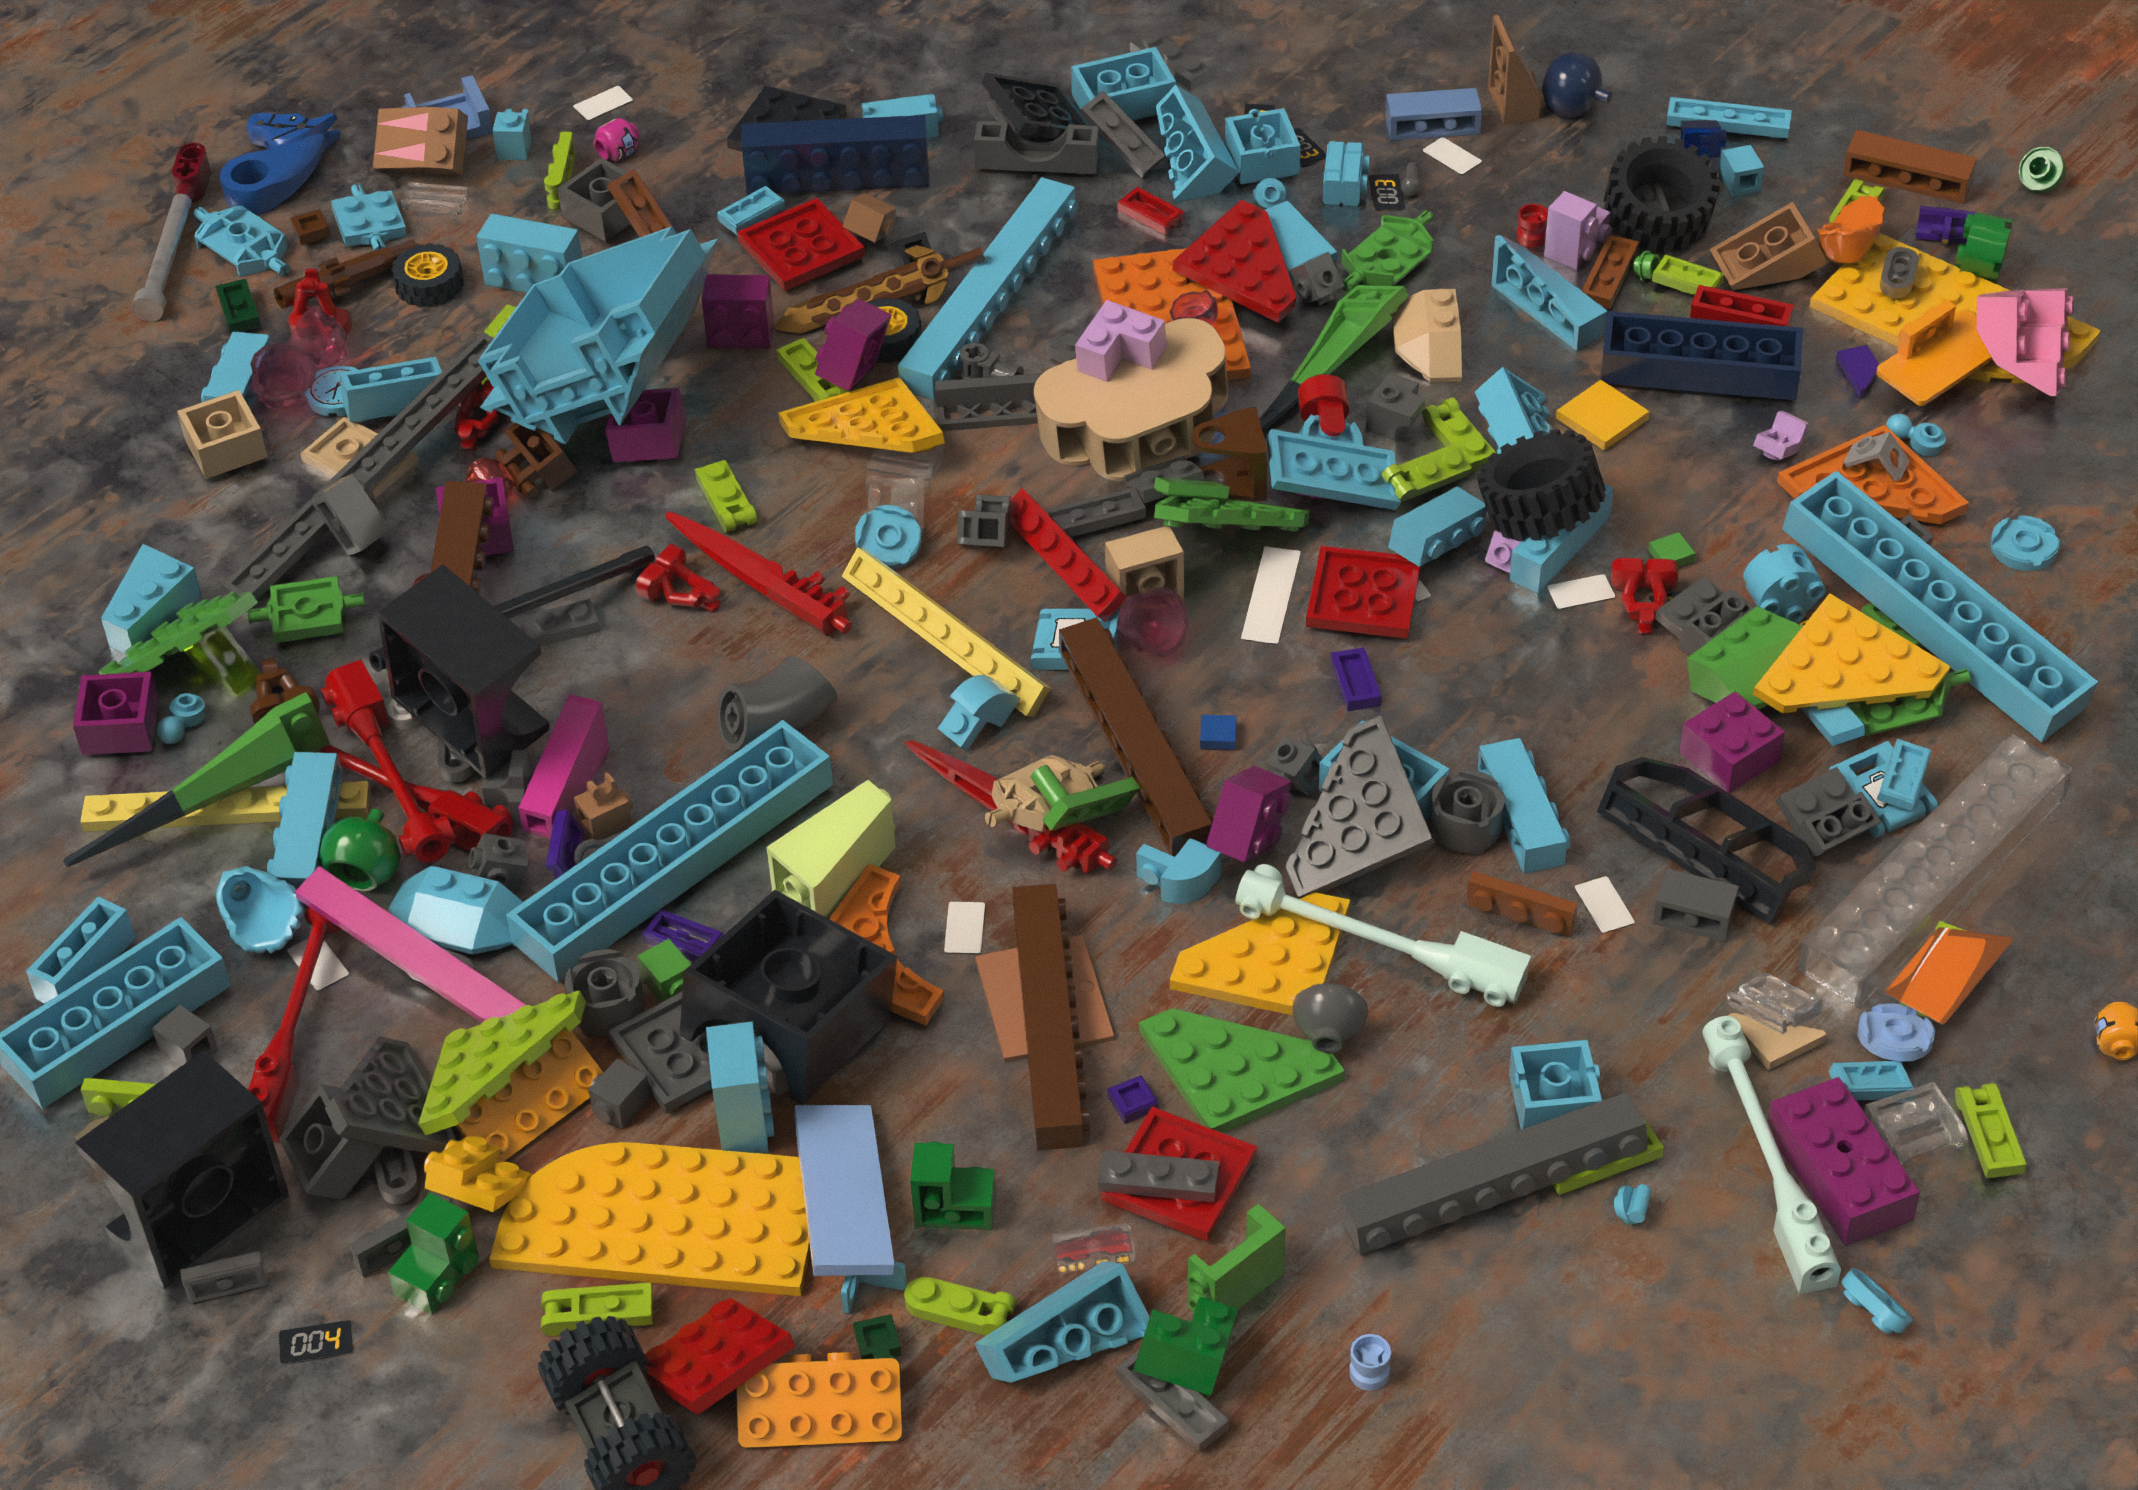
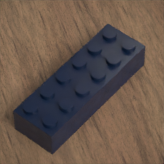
M925 115L742 124L741 148L747 195L764 186H767L776 194L929 186Z
M1607 311L1600 380L1614 385L1797 400L1801 374L1803 328Z

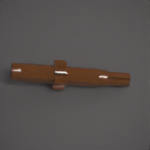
M414 239L390 248L384 247L340 264L337 257L319 264L321 270L318 271L320 282L327 284L333 299L351 291L349 285L392 269V264L400 253L402 254L406 249L413 248L419 244ZM305 277L274 288V296L281 309L294 306L296 285L302 282V279H305Z

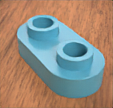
M1851 1268L1841 1281L1846 1288L1843 1292L1844 1295L1859 1307L1864 1306L1874 1315L1871 1319L1872 1322L1883 1332L1892 1334L1894 1331L1902 1334L1913 1321L1911 1315L1864 1272Z

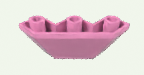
M2068 288L2003 291L1979 295L1977 297V332L1996 365L2049 396H2057L2060 393V388H2065L2066 368H2063L2064 351H2069L2070 332H2067L2068 316H2073L2074 296H2068Z

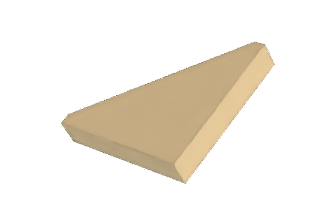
M1737 1013L1728 1015L1735 1017L1739 1021L1750 1050L1768 1071L1826 1042L1827 1034L1824 1030Z

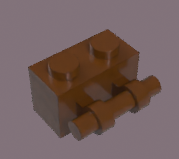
M514 423L504 431L515 447L508 453L504 448H501L494 454L495 459L498 461L499 469L505 475H509L513 479V486L518 492L524 493L529 499L536 497L539 492L534 485L538 478H541L550 490L553 491L577 472V469L563 450L546 431L539 428L533 431L517 423ZM526 459L530 465L522 471L519 466Z

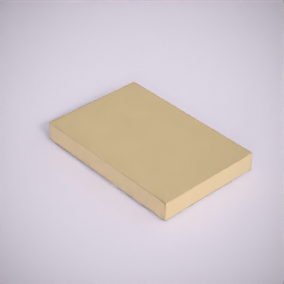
M344 416L300 453L302 462L334 477L378 433L357 422L350 423L349 419ZM410 451L367 495L376 499L419 462L417 453Z

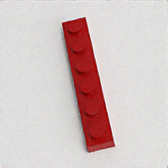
M1021 488L1010 501L1009 523L1091 611L1102 621L1106 622L1128 598L1127 595L1027 491Z

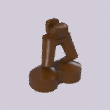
M274 657L261 661L264 673L256 677L257 699L250 706V714L254 725L274 707L307 692L317 714L319 713L320 703L314 688L305 685L299 686L289 669L277 667ZM280 685L285 690L282 693L283 697H279L276 693L272 694V687Z

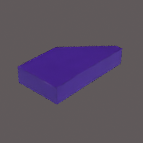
M1868 345L1837 351L1836 361L1858 397H1864L1868 387L1877 377L1878 361Z

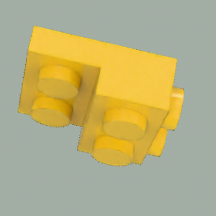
M467 1136L460 1141L451 1139L441 1153L430 1152L424 1164V1172L427 1173L425 1189L491 1212L496 1211L517 1197L525 1182L532 1176V1173L519 1169L518 1165L511 1162H498L501 1148L488 1144L487 1140L478 1136Z

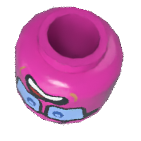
M616 118L597 129L595 139L593 140L594 148L601 158L612 162H619L638 150L640 134L633 123H628L622 118Z

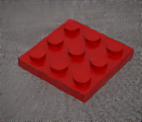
M818 198L737 231L738 242L784 291L865 257L864 246L848 229L842 227L843 224Z
M1320 546L1306 615V627L1408 639L1421 566H1417L1399 554Z
M1151 1107L1125 1152L1219 1161L1215 1202L1102 1191L1101 1201L1208 1242L1255 1160L1257 1146Z
M728 1298L713 1305L708 1313L695 1322L681 1327L676 1335L663 1344L649 1349L645 1354L648 1360L646 1365L648 1370L645 1376L651 1385L699 1415L796 1347L789 1332L734 1299Z

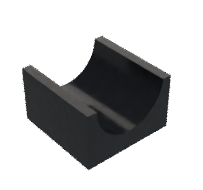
M444 564L377 612L391 698L485 779L508 763L512 756V750H525L550 730L549 721L511 690L527 667L542 655L541 646Z
M774 890L684 970L680 1036L692 1042L716 1019L734 1023L753 1022L754 1034L757 1037L762 1036L763 1042L774 1053L786 1074L790 1099L803 1105L890 1021L897 956L781 892Z
M204 1050L75 1142L77 1151L105 1182L123 1211V1214L105 1226L108 1236L163 1289L181 1277V1269L194 1267L289 1196L262 1102Z

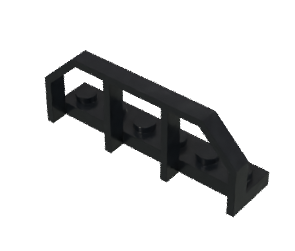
M1645 757L1617 765L1597 810L1598 813L1693 875L1739 886L1736 903L1769 924L1778 921L1791 891L1809 884L1816 870L1805 841L1690 768ZM1641 776L1682 786L1695 795L1674 802L1668 812L1623 782ZM1715 807L1745 826L1746 829L1726 836L1721 846L1680 819L1707 808ZM1767 840L1789 854L1797 870L1785 874L1780 884L1733 854V852Z

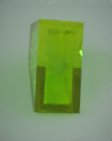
M226 626L221 629L219 627L208 634L203 632L205 635L204 639L184 650L202 675L233 696L238 695L254 683L256 677L261 674Z

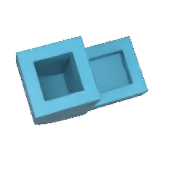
M987 675L973 676L958 686L950 696L956 702L938 729L958 746L968 750L987 722L1002 727L1021 698L994 678Z
M1189 838L1176 857L1143 844L1136 853L1137 877L1143 879L1148 884L1161 887L1162 901L1174 904L1190 903L1205 896L1221 877L1222 853L1206 847L1205 844Z

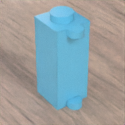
M933 94L861 103L863 118L925 115L927 138L939 136L938 124L943 123L941 105L936 106Z

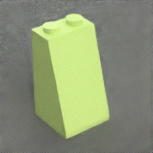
M867 780L767 846L772 892L777 890L829 919L867 865L872 864L879 867L896 847L894 834L896 828L892 812L893 800L889 793L882 788H877L872 782Z

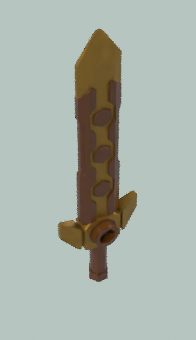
M918 245L905 250L906 254L916 262L875 275L871 279L840 290L825 293L789 306L775 324V329L801 335L824 327L832 316L837 317L844 306L848 307L857 298L865 302H872L874 299L879 298L897 300L927 289L925 304L929 305L939 301L948 288L947 283L950 278L948 272L976 262L985 261L981 247H978L967 253L943 260L942 255L935 253L934 249Z

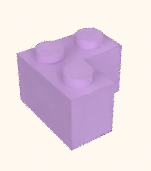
M1564 191L1548 208L1544 257L1577 270L1586 260L1588 261L1592 258L1595 250L1601 243H1605L1608 235H1611L1612 227L1609 226L1611 212L1597 207L1595 203Z
M1106 300L1075 344L1078 371L1107 382L1122 359L1152 370L1167 348L1165 320Z

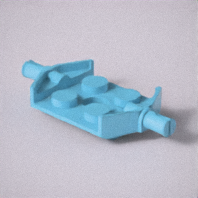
M235 206L209 213L203 207H198L199 210L195 209L194 218L202 222L194 236L197 248L201 249L202 244L228 260L236 266L239 277L267 271L268 269L274 270L280 276H285V274L289 273L290 266L280 260L288 248L284 233L243 206Z

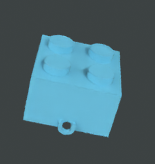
M1285 108L1264 112L1252 109L1249 114L1225 118V146L1239 170L1237 177L1240 184L1300 174V144ZM1254 113H1257L1256 118L1253 117Z
M1588 1040L1511 1047L1509 1079L1521 1130L1602 1101L1598 1081L1600 1080L1598 1064L1593 1065Z

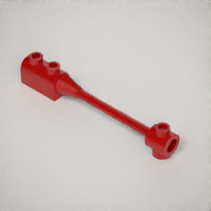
M362 659L335 668L327 675L325 687L320 688L322 698L327 708L336 706L331 709V713L337 728L346 726L351 733L355 734L371 749L408 820L403 827L404 834L398 836L404 855L407 857L414 854L423 863H432L440 860L448 852L450 844L456 842L452 827L446 815L436 818L431 813L420 812L385 747L380 728L390 724L384 700Z
M328 745L315 752L337 753L341 766L392 789L382 769L332 745ZM404 780L419 807L427 813L433 814L436 818L446 815L455 836L456 842L452 843L453 845L470 852L473 847H477L483 833L510 837L513 821L509 810L503 805H496L491 809L483 805L482 799L475 792L469 791L463 796L453 790L445 791L415 785Z
M307 906L304 917L306 922L312 927L280 1029L277 1030L264 1053L256 1060L248 1090L262 1102L273 1142L280 1143L279 1138L283 1134L299 1084L293 1064L296 1025L326 933H335L341 930L340 927L309 906Z

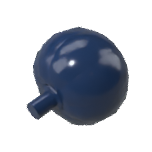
M1568 52L1555 58L1550 64L1543 80L1542 92L1544 102L1548 110L1560 118L1574 119L1582 117L1594 107L1597 100L1609 103L1612 98L1611 91L1601 89L1602 72L1600 67L1592 57L1584 53Z

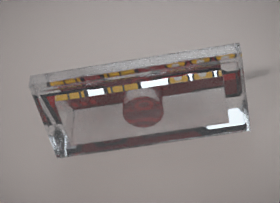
M1130 1222L1051 1235L1058 1274L1088 1270L1102 1261L1121 1264L1136 1262Z

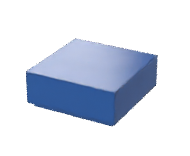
M1201 715L1200 749L1235 750L1237 716Z

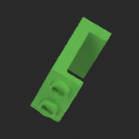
M1259 1203L1247 1211L1246 1240L1211 1266L1207 1265L1196 1254L1191 1255L1187 1259V1303L1193 1313L1199 1296L1240 1309L1285 1274L1286 1227Z

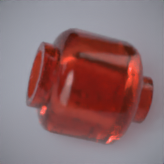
M483 457L475 460L469 466L465 477V482L502 477L507 501L514 488V482L503 462L498 459Z

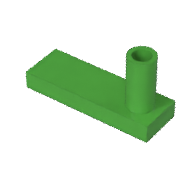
M1048 765L1039 767L1030 776L1052 807L1043 818L1050 831L1121 811L1140 790V786L1131 777L1069 795Z

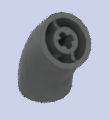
M785 657L778 666L762 677L744 683L730 684L724 688L720 695L717 709L718 731L721 740L727 749L738 751L782 720L795 730L800 731L824 714L837 700V694L830 682L809 663L798 657Z

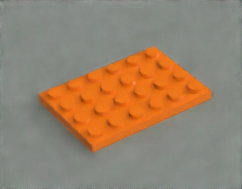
M1187 248L1093 260V271L1102 306L1108 300L1165 320V324L1183 318L1205 321L1217 331L1224 343L1227 381L1251 378V366L1232 300L1172 270L1173 260Z

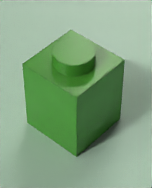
M670 939L637 955L641 979L660 1002L683 991L684 970L691 964Z

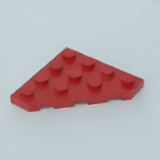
M1242 199L1173 260V271L1276 322H1280L1295 307L1296 294L1268 212Z

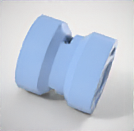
M1365 1334L1356 1338L1350 1349V1379L1360 1389L1368 1391L1377 1390L1383 1387L1389 1380L1390 1345L1379 1335Z

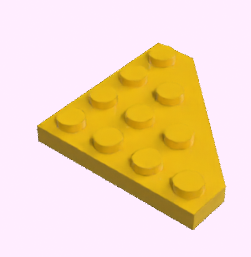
M900 377L778 412L780 424L790 438L911 453L930 451L935 446L945 444L942 430Z
M1829 593L1757 683L1752 695L1781 713L1797 712L1798 708L1817 706V710L1846 707L1847 703L1866 701V704L1893 702L1897 697L1915 696V699L1930 698L1947 676L1951 666Z
M1314 892L1300 899L1348 916L1350 910V900ZM1284 909L1278 910L1272 916L1264 914L1257 919H1253L1179 952L1170 977V989L1293 1015V1000L1299 992L1313 985L1327 982L1343 930Z

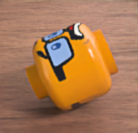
M2126 1002L2108 1004L2098 1012L2094 1020L2097 1047L2103 1054L2115 1059H2130L2138 1054V1008Z

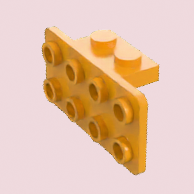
M1947 299L1936 307L1929 308L1924 315L1913 322L1906 323L1899 332L1897 353L1877 366L1876 374L1878 377L1919 406L1928 404L1993 360L1977 332V316L1969 310H1961L1955 314L1956 306Z
M563 1028L556 1037L549 1041L552 1047L530 1066L524 1062L521 1063L514 1072L509 1074L512 1079L511 1082L489 1100L482 1096L472 1107L468 1108L471 1115L462 1123L456 1125L464 1137H482L487 1140L488 1144L500 1147L498 1162H504L590 1098L588 1089L598 1075H602L604 1072L572 1030L566 1032Z
M852 1352L827 1353V1361L811 1362V1354L787 1355V1363H771L737 1387L739 1444L742 1447L749 1448L899 1440L902 1436L899 1362L894 1358L852 1360Z

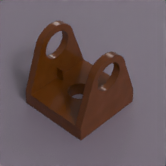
M1242 408L1196 426L1192 433V442L1198 450L1205 453L1230 456L1201 467L1203 475L1216 474L1224 478L1225 482L1223 485L1230 487L1229 499L1251 502L1267 500L1268 452L1257 408ZM1207 431H1218L1225 436V439L1220 443L1208 444L1203 442L1200 436Z

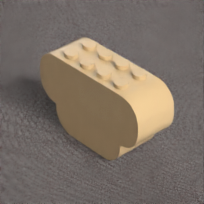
M1183 318L1166 323L1167 348L1152 370L1122 359L1107 382L1079 372L1077 359L1066 361L1045 371L1035 383L1034 398L1040 440L1047 453L1055 461L1064 465L1081 466L1091 463L1094 470L1100 476L1113 481H1125L1124 475L1174 458L1184 456L1187 459L1200 454L1202 451L1198 450L1192 442L1193 430L1199 424L1214 419V414L1223 408L1228 399L1225 346L1217 331L1207 322L1194 318ZM1215 431L1204 432L1201 434L1200 439L1205 443L1211 444Z

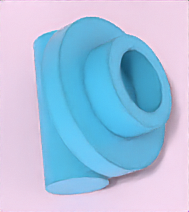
M1274 178L1262 180L1256 189H1253L1254 202H1257L1265 209L1284 202L1286 197L1284 185Z
M1640 1184L1636 1188H1632L1629 1185L1620 1187L1618 1195L1614 1198V1209L1618 1218L1622 1219L1626 1225H1635L1643 1222L1652 1189L1645 1184Z

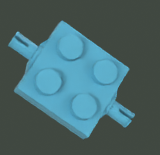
M358 183V189L356 184L351 187L353 196L331 200L332 211L345 247L365 244L372 245L375 251L386 247L384 242L390 239L406 237V227L392 190L365 194L363 185Z

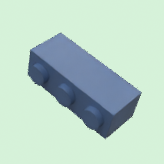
M1476 88L1386 94L1385 119L1390 141L1480 134L1482 109Z

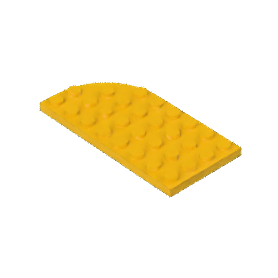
M1879 233L1865 257L1855 263H1844L1811 297L1809 307L1898 347L1899 332L1906 323L1913 322L1921 317L1929 308L1936 307L1946 299L1956 306L1955 314L1961 310H1969L1977 316V297L1979 295L2010 290L1977 277L1971 272H1960V268ZM1896 247L1912 249L1919 257L1912 291L1909 295L1901 298H1891L1880 290V280L1886 255L1889 250ZM2069 316L2067 332H2070L2069 351H2064L2063 368H2066V371L2076 365L2099 341L2101 330ZM1994 360L1968 376V378L1989 382L1990 377L2011 379L2012 384L2027 383L1996 365Z
M629 1142L606 1143L576 1150L552 1161L537 1171L525 1182L517 1197L508 1203L501 1217L489 1258L491 1268L801 1297L810 1256V1243L799 1157Z

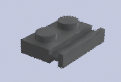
M1184 456L1124 475L1126 488L1135 487L1144 503L1168 496L1154 489L1156 477L1204 481L1203 471L1190 460L1186 461Z

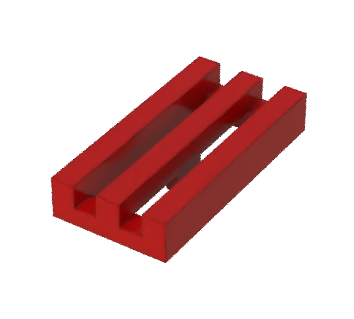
M1136 187L1118 201V211L1163 235L1169 233V227L1174 229L1177 226V221L1181 223L1185 220V211L1139 187Z

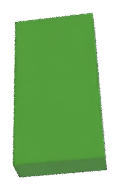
M1161 477L1155 478L1154 485L1156 491L1168 496L1220 500L1228 499L1230 488L1214 481Z

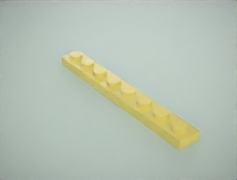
M857 547L842 574L844 579L971 675H987L998 680L1021 698L1015 708L1028 717H1035L1051 689L1048 685L866 549Z
M369 781L342 782L335 819L347 818L349 816L368 817L371 793ZM287 786L249 787L158 828L280 822L279 804L281 797L286 796ZM168 792L85 796L80 822L83 832L112 830Z

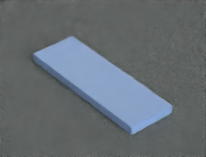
M795 1105L794 1121L813 1275H893L895 1264L871 1105Z

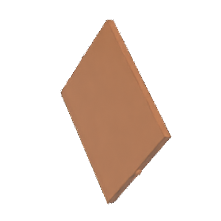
M1083 934L1069 937L1070 949H1064V956L1072 957L1073 978L1067 979V986H1075L1076 1008H1070L1071 1016H1078L1080 1038L1073 1039L1074 1046L1083 1047L1115 1040ZM1017 948L975 956V962L1004 1062L1028 1058Z

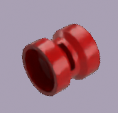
M1532 203L1523 205L1519 209V225L1516 238L1523 246L1539 247L1545 243L1548 209L1545 206Z

